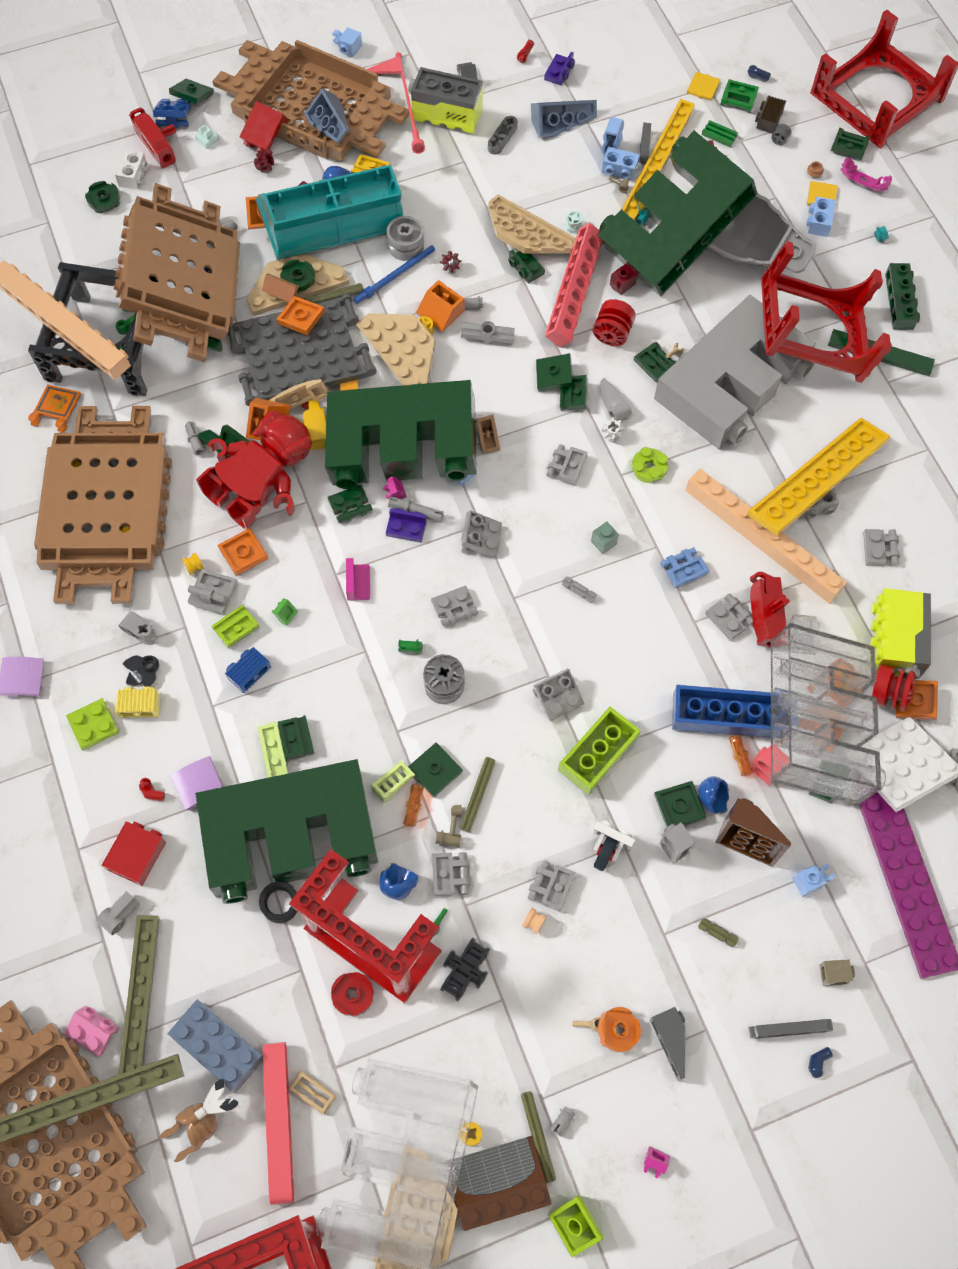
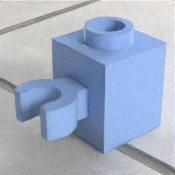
M347 27L343 34L339 30H335L332 33L335 36L333 42L339 44V52L353 57L362 46L361 32Z
M829 864L823 865L820 869L814 865L798 872L792 878L802 897L821 889L826 882L831 881L835 877L834 874L827 876L824 873V870L830 867Z

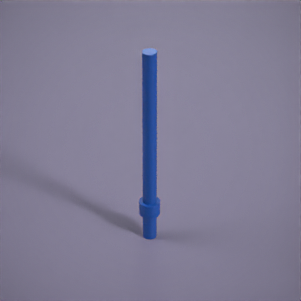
M433 245L429 246L371 287L368 286L363 289L361 294L353 298L354 302L359 304L364 299H369L375 295L377 290L433 253L435 247Z

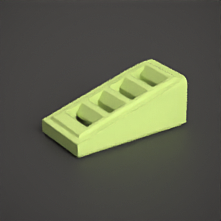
M400 761L371 784V790L383 803H386L415 774L403 761ZM401 769V771L406 775V777L403 778L398 772V770ZM393 775L399 780L398 783L392 778ZM387 781L393 785L392 788L387 785ZM381 786L387 791L386 793L380 789Z

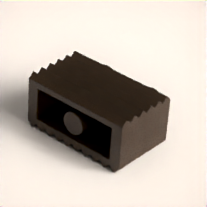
M769 95L766 101H762L761 113L758 112L755 122H758L756 128L773 133L783 114L786 100Z

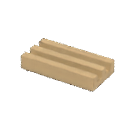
M302 1070L288 1089L323 1115L326 1114L328 1108H330L332 1102L337 1097ZM301 1078H305L330 1097L328 1101L300 1081ZM296 1085H299L325 1104L324 1107L321 1108L296 1090Z

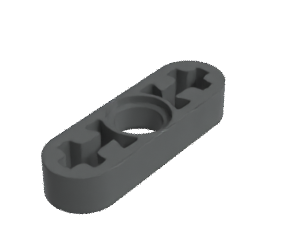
M507 116L503 119L488 140L489 153L499 154L517 130L518 120L516 117ZM505 133L507 136L500 137L499 134Z
M643 122L640 163L648 161L651 123Z

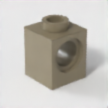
M850 959L824 961L819 965L823 986L847 985L853 982L855 971L853 965H850Z

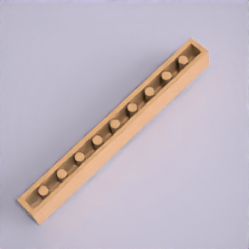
M5 260L0 263V289L112 379L116 380L131 366L125 351L122 349L118 350L111 340H105L98 330L94 331L91 329V326L85 320L81 321L74 311H68L66 306L61 301L57 302L48 291L45 293L37 282H31V279L25 273L21 274L14 264L10 265Z
M701 468L688 480L686 492L830 604L841 593L847 583L845 580L783 532L776 536L750 518L747 514L751 507Z

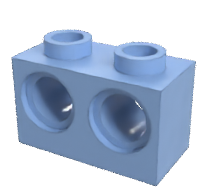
M608 147L603 160L602 173L633 180L640 154Z
M816 196L814 203L810 204L809 213H811V216H808L806 226H809V234L828 237L832 226L836 200Z

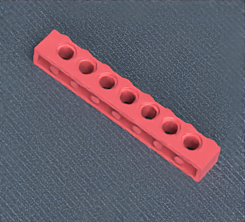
M591 223L578 230L545 333V337L558 347L569 344L573 340V333L578 324L577 320L582 311L586 291L590 285L591 275L595 270L594 266L603 244L598 237L600 230Z

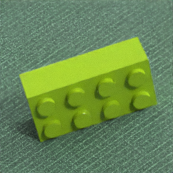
M609 706L559 763L558 771L589 796L637 741L641 730Z

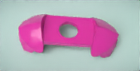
M850 157L844 159L841 171L847 179L867 186L873 191L888 190L892 182L891 175L881 176L877 180L857 171L858 166L854 165Z

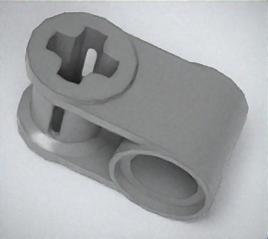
M130 611L118 625L125 633L144 644H151L156 640L157 634L152 629L151 624L133 611Z

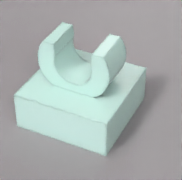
M205 125L201 126L199 133L195 135L196 140L206 149L219 140L218 135L209 127H205Z

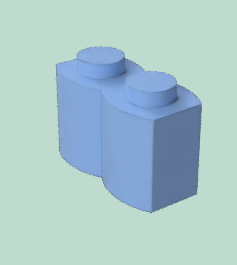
M610 118L603 135V155L606 154L608 147L619 149L623 139V119Z

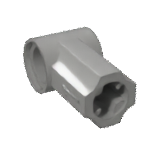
M126 891L111 908L108 907L103 910L96 921L110 935H115L121 930L127 917L140 903Z

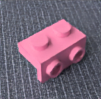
M84 1006L74 1012L64 1034L100 1057L104 1054L112 1035L118 1032L119 1027L112 1020L98 1014L95 1009Z

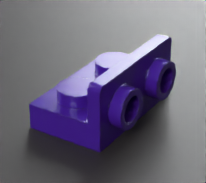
M570 52L568 57L555 54L544 75V80L562 86L564 80L568 79L570 69H573L575 65V59H573L574 52Z
M400 508L390 509V517L385 532L386 536L422 543L427 524L426 515L420 512H408Z

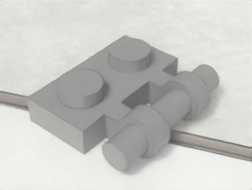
M559 444L558 448L554 450L552 462L548 464L546 475L552 478L554 473L558 472L559 480L575 485L588 452L574 447H570L569 452L564 451L565 446ZM561 459L565 460L563 465L559 464Z
M865 529L863 537L866 565L885 566L886 560H891V565L893 566L899 565V558L901 556L897 545L899 543V536H897L896 530L891 529L889 530V536H884V530ZM885 545H890V551H885Z
M467 586L431 598L437 616L446 615V618L440 620L443 627L449 624L452 626L457 621L465 618L468 620L473 615L478 614L476 606L468 608V606L473 605V599ZM459 609L462 610V612H459V613L454 614V615H453V613H452V612L457 611V610H459Z
M729 593L724 597L728 602L726 606L720 600L709 608L705 614L731 641L745 631L746 627L742 623L746 621L749 625H752L753 619L751 612L745 610L740 605L737 597L734 598ZM732 609H735L740 615L738 618L731 612Z
M452 852L432 854L434 896L455 895L454 887L458 886L461 887L462 895L469 894L471 881L468 878V868L470 865L466 852L458 853L459 860H453ZM453 868H459L460 878L454 879Z
M543 860L541 866L536 870L537 876L534 883L529 887L528 899L535 901L537 895L543 896L542 905L560 912L576 872L556 865L554 872L548 870L550 863ZM544 878L550 879L547 889L541 887Z

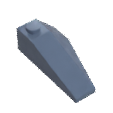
M322 88L304 115L310 125L316 127L335 142L340 143L349 131L343 105L337 95Z
M597 100L531 103V121L538 137L559 135V133L597 117Z

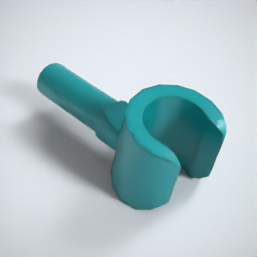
M638 206L639 216L636 218V222L639 225L641 223L644 225L649 220V217Z

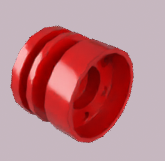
M618 299L606 300L602 304L593 325L592 332L600 342L609 346L625 344L636 318L635 310L624 301Z
M881 664L875 679L871 704L885 707L888 700L891 699L892 709L896 710L900 701V711L906 712L915 691V672L910 671L907 679H904L905 669H902L898 677L894 676V667Z

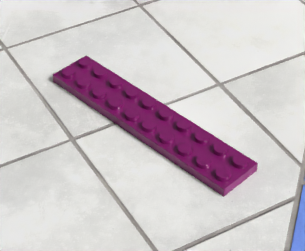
M864 777L851 781L854 792H857L868 782ZM870 786L859 796L862 801L859 807L919 977L924 979L957 971L958 954L905 809L903 808L895 812L882 796Z

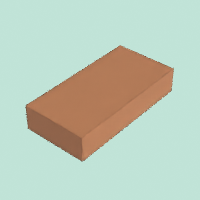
M268 273L265 275L262 291L290 302L297 295L299 286Z

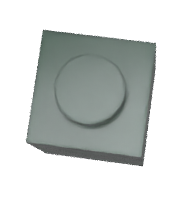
M606 521L593 530L591 542L604 554L617 545L619 534Z

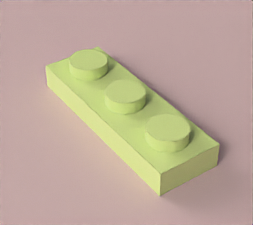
M277 722L258 726L268 777L288 774Z

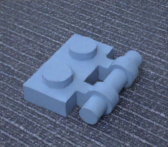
M694 547L681 550V553L675 556L670 555L660 562L662 568L671 567V569L667 570L666 574L675 589L709 573V569L701 556L692 557L697 554ZM682 560L686 561L685 563H682L680 565L677 563Z

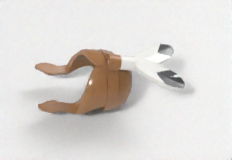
M224 1079L214 1083L204 1103H197L186 1107L176 1116V1124L160 1135L161 1139L170 1137L182 1124L187 1125V1135L191 1146L181 1151L174 1162H180L188 1154L198 1151L203 1143L214 1135L218 1127L214 1114L232 1111L239 1105V1102L234 1099L219 1100L225 1089Z

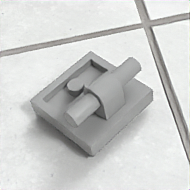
M469 510L466 513L465 526L462 532L461 552L468 553L469 549L493 558L497 556L502 522Z
M201 569L195 585H189L188 593H191L188 598V604L224 615L238 581L229 576Z
M568 668L533 685V694L538 696L549 721L585 704Z

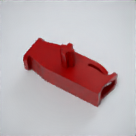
M140 107L131 111L129 117L134 131L161 168L173 165L176 159L173 148L166 140V137L177 133L174 125L171 124L160 130L143 108Z
M757 572L750 577V581L753 583L750 590V601L757 646L780 648L787 643L785 638L786 616L784 607L790 600L786 598V595H783L781 577H773L764 572Z

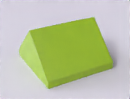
M577 1195L548 1214L571 1257L604 1239L580 1195Z

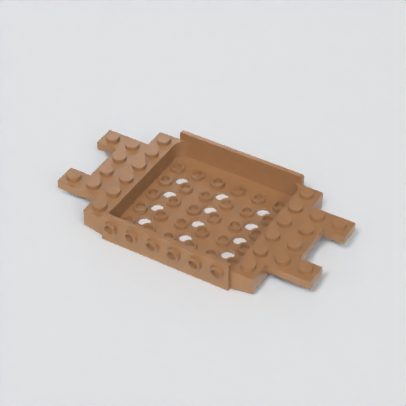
M246 40L238 51L239 55L248 58V61L235 76L220 71L212 81L213 86L236 96L231 102L232 113L243 119L245 123L256 101L270 108H276L277 111L283 113L289 119L287 124H281L276 137L324 159L331 158L343 161L352 147L378 158L386 148V142L375 138L377 133L388 119L403 125L410 115L409 109L389 101L391 97L390 87L378 82V75L299 40L295 41V46L281 41L274 51ZM297 76L302 77L301 80H294ZM287 87H293V88H294L293 90H289V91H286V90H285ZM322 88H327L329 92L337 95L343 105V109L348 112L345 114L349 131L340 143L335 142L328 136H323V132L310 125L304 115V110L309 108L312 100L317 97ZM283 97L285 101L278 102L277 99ZM349 100L356 101V103L348 104L347 102ZM297 120L304 121V123L296 124L295 122Z
M155 183L152 201L137 196L129 215L124 217L123 226L125 228H123L121 238L124 240L121 241L119 251H122V253L119 254L117 260L120 266L116 270L115 276L118 279L115 280L113 290H116L115 297H120L119 308L137 313L133 341L151 346L154 340V333L188 343L187 357L205 362L208 336L224 341L229 327H232L234 323L237 273L239 269L238 261L240 256V242L237 241V231L219 225L221 206L204 200L202 211L171 201L172 188ZM155 226L163 228L164 231L158 230ZM173 232L180 234L181 237L175 236ZM190 238L195 239V240H197L198 242H197V243L192 242V241L190 240ZM207 244L213 245L215 248H210ZM152 251H159L161 256L154 255ZM170 256L176 257L179 262L172 261ZM187 262L194 263L195 268L189 267ZM204 268L211 269L212 273H207ZM149 276L156 277L158 282L151 281ZM166 282L174 283L175 288L169 287ZM184 288H190L193 293H187ZM201 294H208L210 299L203 298Z
M78 406L75 433H54L52 445L47 448L34 546L37 550L36 564L40 570H57L53 598L55 604H74L76 587H112L110 600L112 604H131L135 570H154L155 553L157 556H161V549H164V538L162 537L163 533L166 532L164 516H167L168 513L166 500H169V490L167 485L171 482L169 468H172V458L168 456L166 451L164 433H149L151 420L150 406H132L130 421H97V406ZM75 460L82 461L79 467H73L72 463ZM93 460H100L98 467L90 466ZM111 460L119 461L116 467L109 466ZM130 460L137 461V465L134 467H128L127 463ZM71 492L78 493L77 498L74 500L68 499V495ZM90 492L97 493L96 497L92 500L86 498ZM108 492L115 493V497L110 500L106 499L105 495ZM126 492H133L134 496L127 500L124 499V494ZM73 525L74 529L70 533H65L64 527ZM85 525L93 526V529L88 533L82 531ZM104 525H111V530L107 533H103L101 528ZM129 525L130 530L123 533L120 531L121 526Z
M10 1000L0 1007V1028L2 1030L0 1032V1118L8 1115L5 1109L10 1102L17 1104L16 1112L100 1082L89 1070L91 1067L88 1061L80 1055L77 1043L73 1039L70 1040L64 1037L56 1024L51 1022L33 1035L14 1001ZM52 1074L55 1076L56 1082L52 1087L47 1088L44 1085V1079ZM30 1088H34L37 1092L36 1098L33 1101L25 1099V1093ZM113 1103L78 1115V1119L73 1125H69L66 1120L53 1124L59 1130L58 1135L53 1139L47 1137L46 1132L50 1127L47 1126L0 1144V1243L12 1244L21 1261H28L44 1249L55 1269H86L76 1251L114 1222L125 1241H129L147 1227L125 1189L142 1176L145 1171L135 1155L138 1152L135 1146L136 1141L130 1132L127 1133L123 1126V1119L112 1108ZM32 1139H36L39 1142V1148L34 1153H30L27 1150V1144ZM92 1149H97L100 1152V1158L95 1163H91L88 1159V1154ZM13 1153L18 1154V1165L10 1167L7 1162L8 1157ZM74 1163H78L81 1167V1172L76 1177H72L69 1174V1167ZM57 1177L61 1180V1187L53 1192L49 1188V1183L53 1178ZM34 1192H39L42 1197L41 1202L37 1206H32L29 1202V1198Z

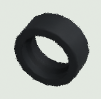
M277 881L270 883L263 889L259 897V906L266 919L274 923H284L294 918L298 911L290 907L283 914H274L268 909V898L273 892L282 890L289 893L292 900L297 892L287 882Z

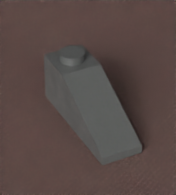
M673 1007L653 1016L650 1022L677 1081L685 1078V1026L683 1024L685 1023V1018L680 1010L677 1011L676 1007Z

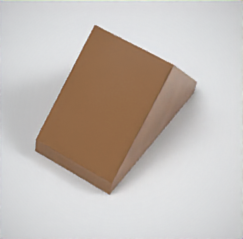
M494 414L476 418V435L482 453L500 450Z

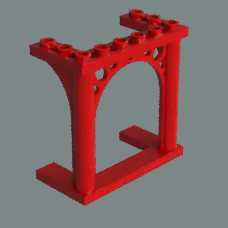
M885 10L882 13L876 33L867 45L842 66L836 69L837 61L826 53L821 56L810 94L862 135L869 136L870 141L880 149L885 146L888 137L936 101L942 103L945 100L958 69V62L947 54L942 59L936 77H933L892 46L890 42L899 18L889 10ZM881 67L899 73L908 81L912 89V99L899 112L894 105L885 100L881 104L874 122L835 92L834 89L863 69Z
M786 241L761 278L766 355L773 357L776 352L853 374L855 375V381L862 383L871 374V371L880 364L882 358L890 352L892 347L890 334L882 333L870 349L868 348L869 342L867 339L864 306L868 301H871L875 292L883 284L881 271L874 269L865 281L842 289L825 288L786 276L781 273L794 256L793 243ZM777 290L818 302L832 310L845 325L848 334L847 345L838 351H825L787 340L786 338L800 320L799 307L791 305L780 321ZM843 311L848 312V317L843 315ZM847 352H850L853 357H850Z
M330 849L290 901L289 905L302 914L307 923L303 929L405 1004L442 952L440 948L430 942L439 930V926L420 914L395 950H391L342 914L359 892L354 886L341 878L325 901L323 900L324 896L349 865L347 860Z
M297 1215L175 1269H253L282 1255L285 1256L288 1269H332L315 1216L313 1215L301 1220L300 1215Z

